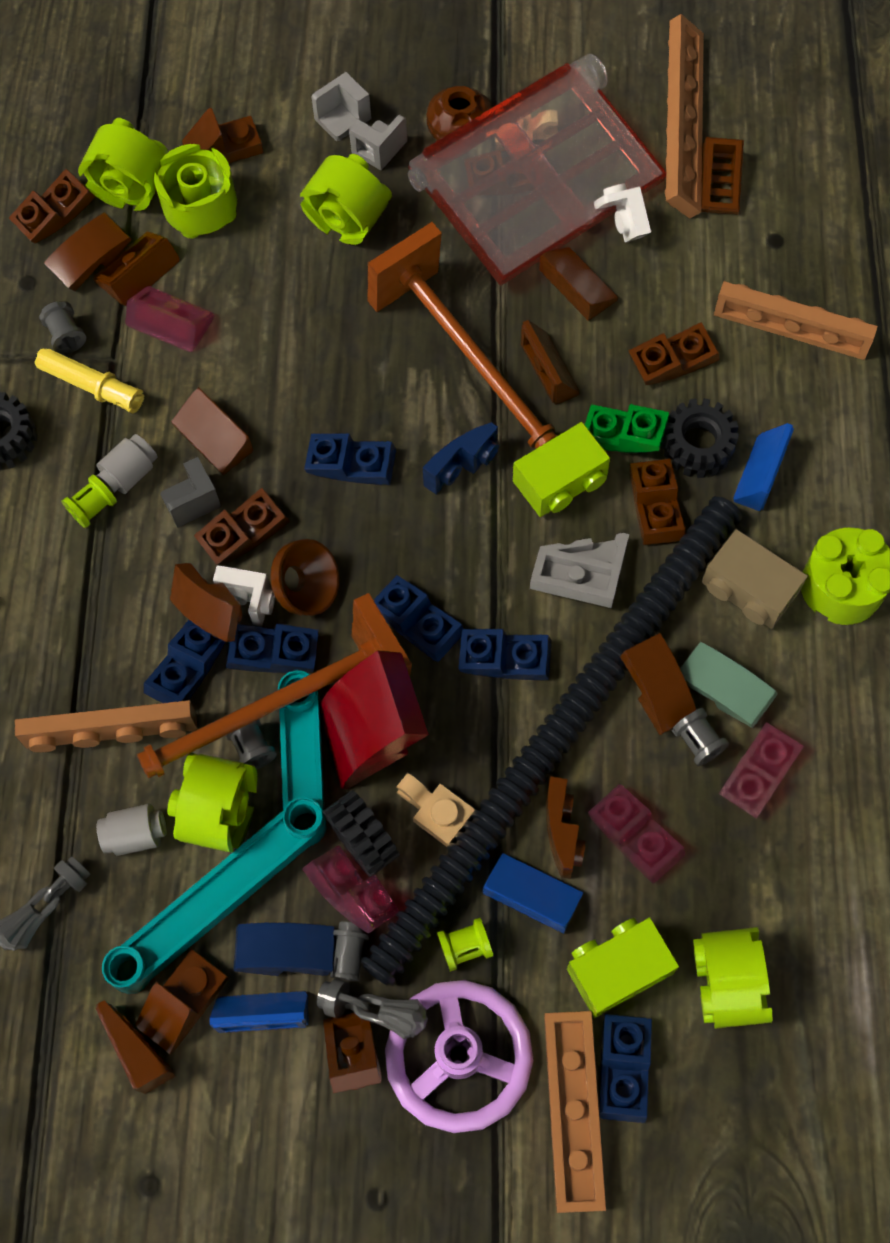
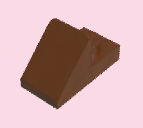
M212 107L207 109L182 140L183 145L199 144L200 149L212 151L211 148L216 149L225 156L228 163L263 153L262 143L251 115L218 125Z
M191 949L163 986L158 982L152 986L135 1027L172 1055L229 981V978Z
M355 1012L342 1015L338 1019L334 1017L323 1019L329 1078L333 1094L348 1090H358L365 1086L381 1083L382 1075L371 1022L361 1019Z

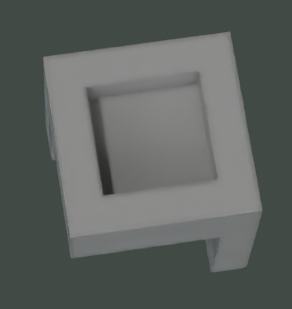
M344 72L311 96L315 121L336 141H340L349 135V128L357 119L364 123L371 119L369 94L347 72Z
M398 115L390 125L377 120L372 126L357 119L349 128L352 154L359 155L367 163L382 170L407 142L406 118Z

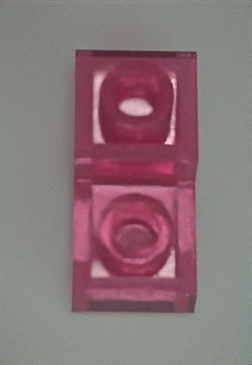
M766 722L719 792V795L757 819L804 746Z
M621 784L588 812L589 817L607 838L653 884L685 856L684 847L652 819L651 811Z
M340 845L302 868L322 896L345 918L367 933L372 932L394 917L399 911L376 875L365 881L362 880Z

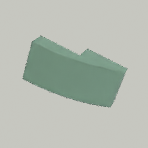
M701 641L680 668L689 688L711 699L719 710L751 728H754L778 695L775 689L756 675Z

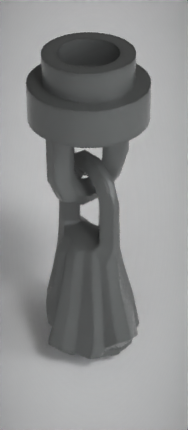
M71 856L66 862L61 860L54 867L60 877L50 887L39 890L24 906L0 920V947L4 950L13 951L26 949L41 923L57 908L60 896L70 886L80 892L87 885L85 880L91 874L74 857ZM44 897L43 900L49 904L39 912L34 906Z
M334 979L331 982L325 981L320 987L317 997V1006L319 1009H323L326 1016L338 1019L344 1014L346 1009L354 1010L355 1014L361 1019L384 1026L403 1039L414 1038L427 1025L426 1008L423 1007L418 999L391 1000L372 994L355 997L350 995V984L339 979ZM366 1002L381 1006L378 1015L368 1012L370 1006Z

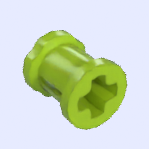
M91 475L88 478L89 483L73 497H66L61 501L66 510L83 528H87L91 524L90 519L107 505L114 506L117 503L111 491L95 475Z
M481 918L474 919L471 926L448 934L444 930L437 932L450 972L457 970V964L483 955L487 959L494 957Z

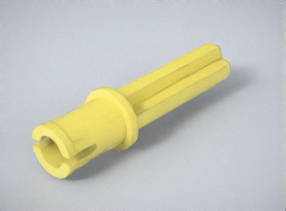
M43 348L37 353L35 365L38 369L94 394L95 399L99 402L107 401L132 414L140 409L144 400L143 390L116 379L115 374L111 372L103 374L51 349Z

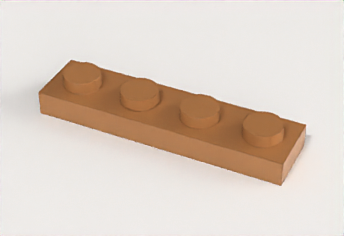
M723 281L714 316L862 360H865L878 327L868 324L859 318H848L827 312L821 307H810L790 301L780 295H769L752 290L746 285L732 284Z
M190 700L15 719V737L26 749L41 753L53 751L58 745L73 744L75 747L89 748L99 745V741L116 739L121 743H134L141 741L143 736L160 734L163 738H179L185 736L186 731L198 730L197 713Z
M592 1012L545 1013L544 1024L556 1213L606 1211Z

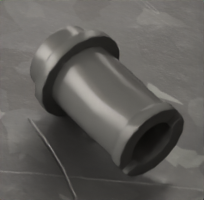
M339 922L338 930L333 932V935L337 936L333 971L330 974L331 978L348 981L360 980L359 972L364 940H369V935L365 934L366 925Z

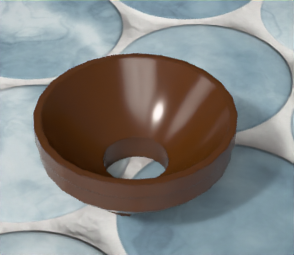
M448 87L437 93L427 108L428 130L438 142L446 146L468 147L475 145L489 134L493 125V112L489 100L480 91L471 87ZM455 98H465L470 102V105L465 109L457 110L452 108L449 103Z
M301 539L286 544L277 552L272 563L270 578L272 590L281 606L295 615L313 616L321 614L334 602L339 588V571L334 556L327 547L313 539ZM290 567L297 572L299 577V583L295 591H291L285 583V573Z

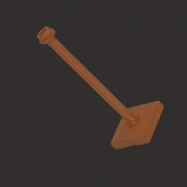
M433 222L368 262V302L376 312L412 289L530 434L529 446L537 449L557 437L552 424L542 425L425 282L437 274L439 268L442 233Z
M367 593L353 600L351 636L359 651L155 751L150 744L143 747L144 751L138 753L137 757L148 779L155 775L158 778L165 775L163 766L338 681L348 671L377 650L402 653L410 676L412 663L371 595Z

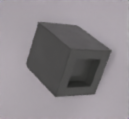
M198 457L183 463L189 479L163 490L160 494L177 528L221 507L216 490Z

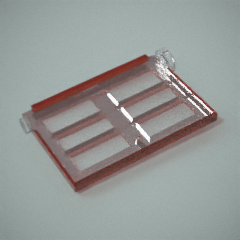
M586 54L570 65L568 63L564 64L423 149L422 154L409 162L408 178L413 188L418 192L426 190L500 286L539 262L540 256L543 253L561 248L617 211L616 205L595 210L594 201L604 196V189L625 183L627 189L640 186L643 195L662 183L666 178V171L601 91L607 86L608 76L602 62L593 54Z

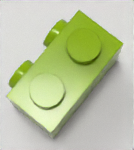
M580 422L513 463V482L541 518L551 511L553 513L562 511L572 502L575 496L583 491L592 492L599 488L607 479L610 457L585 425Z
M635 917L631 918L611 931L614 935L612 939L601 945H598L595 939L591 940L571 953L574 960L569 962L567 971L589 1011L592 1012L594 1019L674 975L679 968L650 917L639 924Z

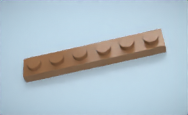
M680 14L670 20L668 40L669 68L665 197L666 202L670 206L676 208L690 219L700 214L702 209L704 33L685 16Z

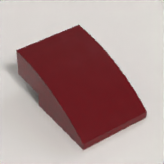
M377 650L339 679L326 693L319 705L321 723L342 789L351 788L408 755L407 747L429 735L403 655L400 652Z

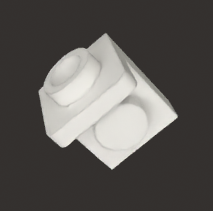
M625 183L614 185L604 189V196L594 201L595 210L616 205L615 224L618 232L623 234L624 242L637 240L651 233L640 186L627 189Z
M217 565L213 578L214 584L224 583L241 605L250 602L248 613L252 624L262 627L265 614L271 615L275 603V595L270 588L267 575Z

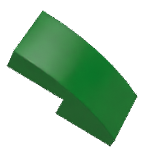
M591 404L585 427L604 450L618 452L659 451L669 419V412L633 404L629 405L626 412Z

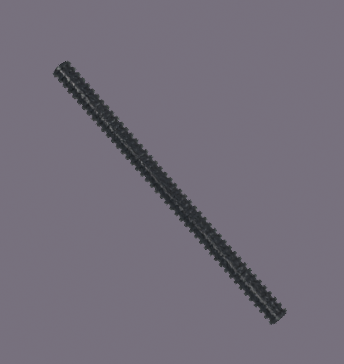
M714 496L709 500L708 506L704 507L701 515L694 520V525H691L687 529V534L681 537L680 544L675 545L673 553L669 554L665 559V563L659 566L658 573L653 574L651 583H647L644 586V593L641 592L637 595L636 602L629 606V612L622 615V622L616 623L613 629L614 632L606 636L607 643L603 642L598 647L600 653L596 652L591 656L592 663H586L583 667L584 673H579L575 677L577 683H572L568 686L569 694H562L560 697L561 704H555L552 708L553 715L548 714L544 718L546 724H541L537 727L536 732L538 735H532L528 739L530 745L522 747L520 750L522 756H516L512 760L514 766L507 767L504 771L506 777H501L497 780L498 788L490 789L488 792L490 798L488 800L483 799L480 803L482 809L480 811L475 810L472 813L473 821H466L463 825L465 831L463 833L458 832L455 836L457 842L455 844L450 843L447 846L448 854L440 855L438 858L439 866L433 865L430 872L432 875L422 879L423 887L421 889L415 888L413 891L414 899L406 900L404 904L407 908L404 912L399 910L396 913L398 920L387 925L389 932L387 934L381 933L378 937L381 941L378 946H371L370 951L372 954L369 958L365 956L362 958L363 968L386 986H394L397 981L394 977L397 973L402 975L405 972L403 965L414 960L412 953L423 948L421 941L423 939L428 940L431 937L429 930L440 925L438 918L440 916L446 917L448 914L447 906L455 905L457 902L456 894L464 893L465 888L463 885L465 882H472V873L474 871L479 872L482 868L480 862L482 860L487 861L490 858L489 850H496L498 847L497 839L505 838L507 835L506 827L512 828L514 826L513 818L520 817L523 813L521 807H526L531 803L530 795H537L539 792L537 786L544 785L547 781L545 775L552 774L555 771L554 763H561L563 760L562 753H568L571 749L569 743H574L578 740L579 735L577 732H584L586 729L585 722H590L594 718L593 711L597 712L602 708L601 701H607L610 696L608 691H614L617 687L616 681H621L625 677L624 671H628L620 656L624 651L655 636L654 631L660 630L662 621L669 618V611L675 610L677 601L679 602L684 598V592L690 590L692 582L699 578V572L704 571L706 563L713 559V553L719 551L721 544L727 540L728 534L732 533L735 525L740 523L742 514L732 501L720 496Z

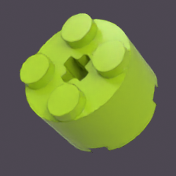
M116 118L112 124H105L97 130L78 168V173L80 177L84 173L88 180L85 186L100 200L120 209H123L126 203L136 205L134 211H141L149 206L156 191L154 175L155 172L157 174L161 166L160 161L168 153V149L161 142L151 140L146 135L135 130L129 121Z
M199 144L182 145L169 151L161 159V166L157 174L155 172L154 184L167 222L173 228L180 231L184 237L192 239L199 235L219 230L226 224L231 223L237 214V196L227 159L216 149L211 148L212 151L200 149Z
M350 154L348 158L339 155L328 156L300 193V197H304L300 205L308 219L327 235L331 229L342 234L339 241L351 245L360 244L365 239L392 198L390 189L379 182L368 170V163L356 154Z
M851 527L836 529L822 536L815 545L803 570L807 578L801 588V592L806 604L814 612L817 610L822 615L828 617V621L840 625L857 624L867 620L874 614L890 592V548L884 542L883 536L873 529L864 530Z
M190 753L184 763V780L181 789H174L168 802V815L175 817L174 839L184 843L232 853L234 852L233 848L238 849L241 846L251 822L254 807L248 806V791L257 792L256 768L254 765Z
M758 927L701 933V939H693L697 977L706 976L708 984L707 986H700L704 1023H714L715 1029L772 1023V1008H768L766 995L770 994L769 980L762 940H758Z

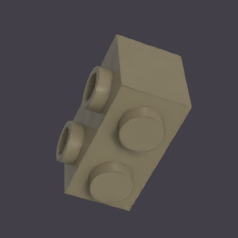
M735 529L707 566L702 583L707 586L708 591L717 599L722 601L728 600L742 609L743 614L753 623L758 625L764 624L773 629L799 594L807 575Z

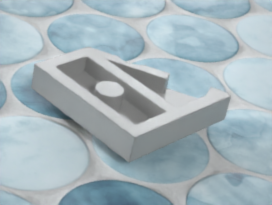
M616 534L615 540L593 543L592 539L588 538L576 540L568 545L557 543L540 546L531 577L530 589L612 608L629 534Z

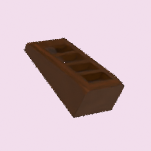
M706 137L702 146L701 212L739 214L744 140ZM713 158L731 159V164L713 162ZM712 170L731 172V176L712 175ZM711 183L730 184V189L711 188ZM710 196L730 197V203L710 202Z
M105 1000L96 1004L97 1008L95 1009L134 1090L146 1094L176 1076L173 1073V1069L116 1007Z

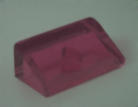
M147 286L127 300L125 323L128 327L192 352L212 323L214 313Z

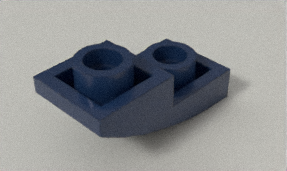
M492 422L479 426L443 447L423 467L424 487L437 495L445 484L450 486L455 482L462 467L474 474L482 464L488 465L491 463L499 450L498 426Z
M311 434L304 469L309 474L335 480L390 485L396 448L392 441H353L350 434Z
M398 575L374 599L386 622L436 662H439L462 636V629L464 628L461 623L432 605L427 594Z
M188 620L169 642L168 655L144 682V694L161 703L190 700L213 666L226 641L213 636L191 620Z
M237 624L235 641L229 642L226 668L272 673H288L295 670L313 672L318 630L276 624L275 629Z
M462 629L459 670L463 673L495 678L549 680L552 640L549 635H507L504 629Z
M302 923L238 924L236 927L234 971L279 976L283 971L328 976L333 971L334 926Z
M605 1014L599 1084V1119L637 1123L646 1122L648 1070L651 1064L652 1019Z

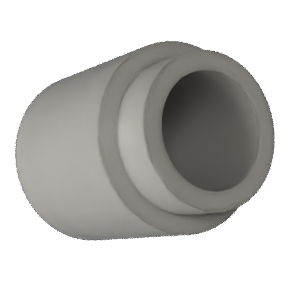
M134 434L130 439L124 438L96 464L100 471L96 477L107 486L111 493L114 494L118 490L126 494L153 468L152 463L158 458L157 454L143 438Z
M150 803L109 812L106 818L98 819L97 821L98 841L104 854L114 853L116 856L156 848L160 846L161 837H165L167 834L166 822L162 811H155Z

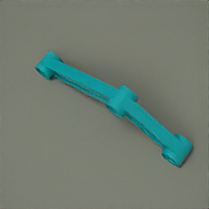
M299 670L288 672L280 680L278 690L310 674ZM318 690L309 694L304 701L293 702L279 709L283 811L126 942L107 953L102 963V974L105 980L120 992L136 994L144 990L150 983V980L308 847L320 842L324 837L327 827L323 813L325 801L319 707L321 701ZM309 813L316 816L314 825L307 830H299L293 826L296 818L301 814ZM127 960H136L137 970L134 976L127 981H119L117 972L120 965Z

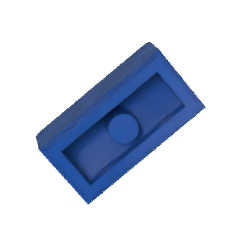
M786 423L758 435L734 494L733 501L735 503L757 511L764 509L792 436L793 425Z
M502 853L483 887L484 895L563 934L583 895V892Z
M299 991L218 997L215 1000L210 1016V1026L218 1033L306 1028V1025H309L307 992Z

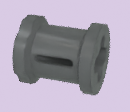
M56 301L48 304L39 315L42 325L48 328L51 333V345L54 351L60 354L77 351L84 345L87 338L83 329L77 327L73 319L75 312L72 305L66 301Z
M704 708L695 710L684 717L672 730L676 737H682L695 755L694 762L697 767L710 762L729 746L727 739L720 738L706 720L707 712Z
M260 719L226 735L227 740L233 742L240 757L239 762L254 765L256 770L268 765L277 755L275 749L267 745L260 730Z

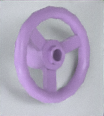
M467 980L435 983L411 997L410 999H418L426 1010L440 1002L445 1030L439 1035L435 1044L436 1062L412 1084L405 1072L403 1050L406 1039L401 1038L390 1030L385 1047L387 1076L402 1107L424 1125L451 1133L483 1130L508 1115L527 1089L534 1061L530 1031L515 1005L492 987ZM464 998L482 1003L501 1017L512 1036L515 1056L514 1064L482 1052V1043L478 1035L472 1029L463 1026L458 999ZM455 1047L465 1048L468 1055L467 1060L464 1063L459 1060L453 1062L450 1058L452 1049ZM476 1071L508 1083L496 1100L477 1111L451 1113L434 1108L424 1100L448 1077L465 1079L472 1076Z

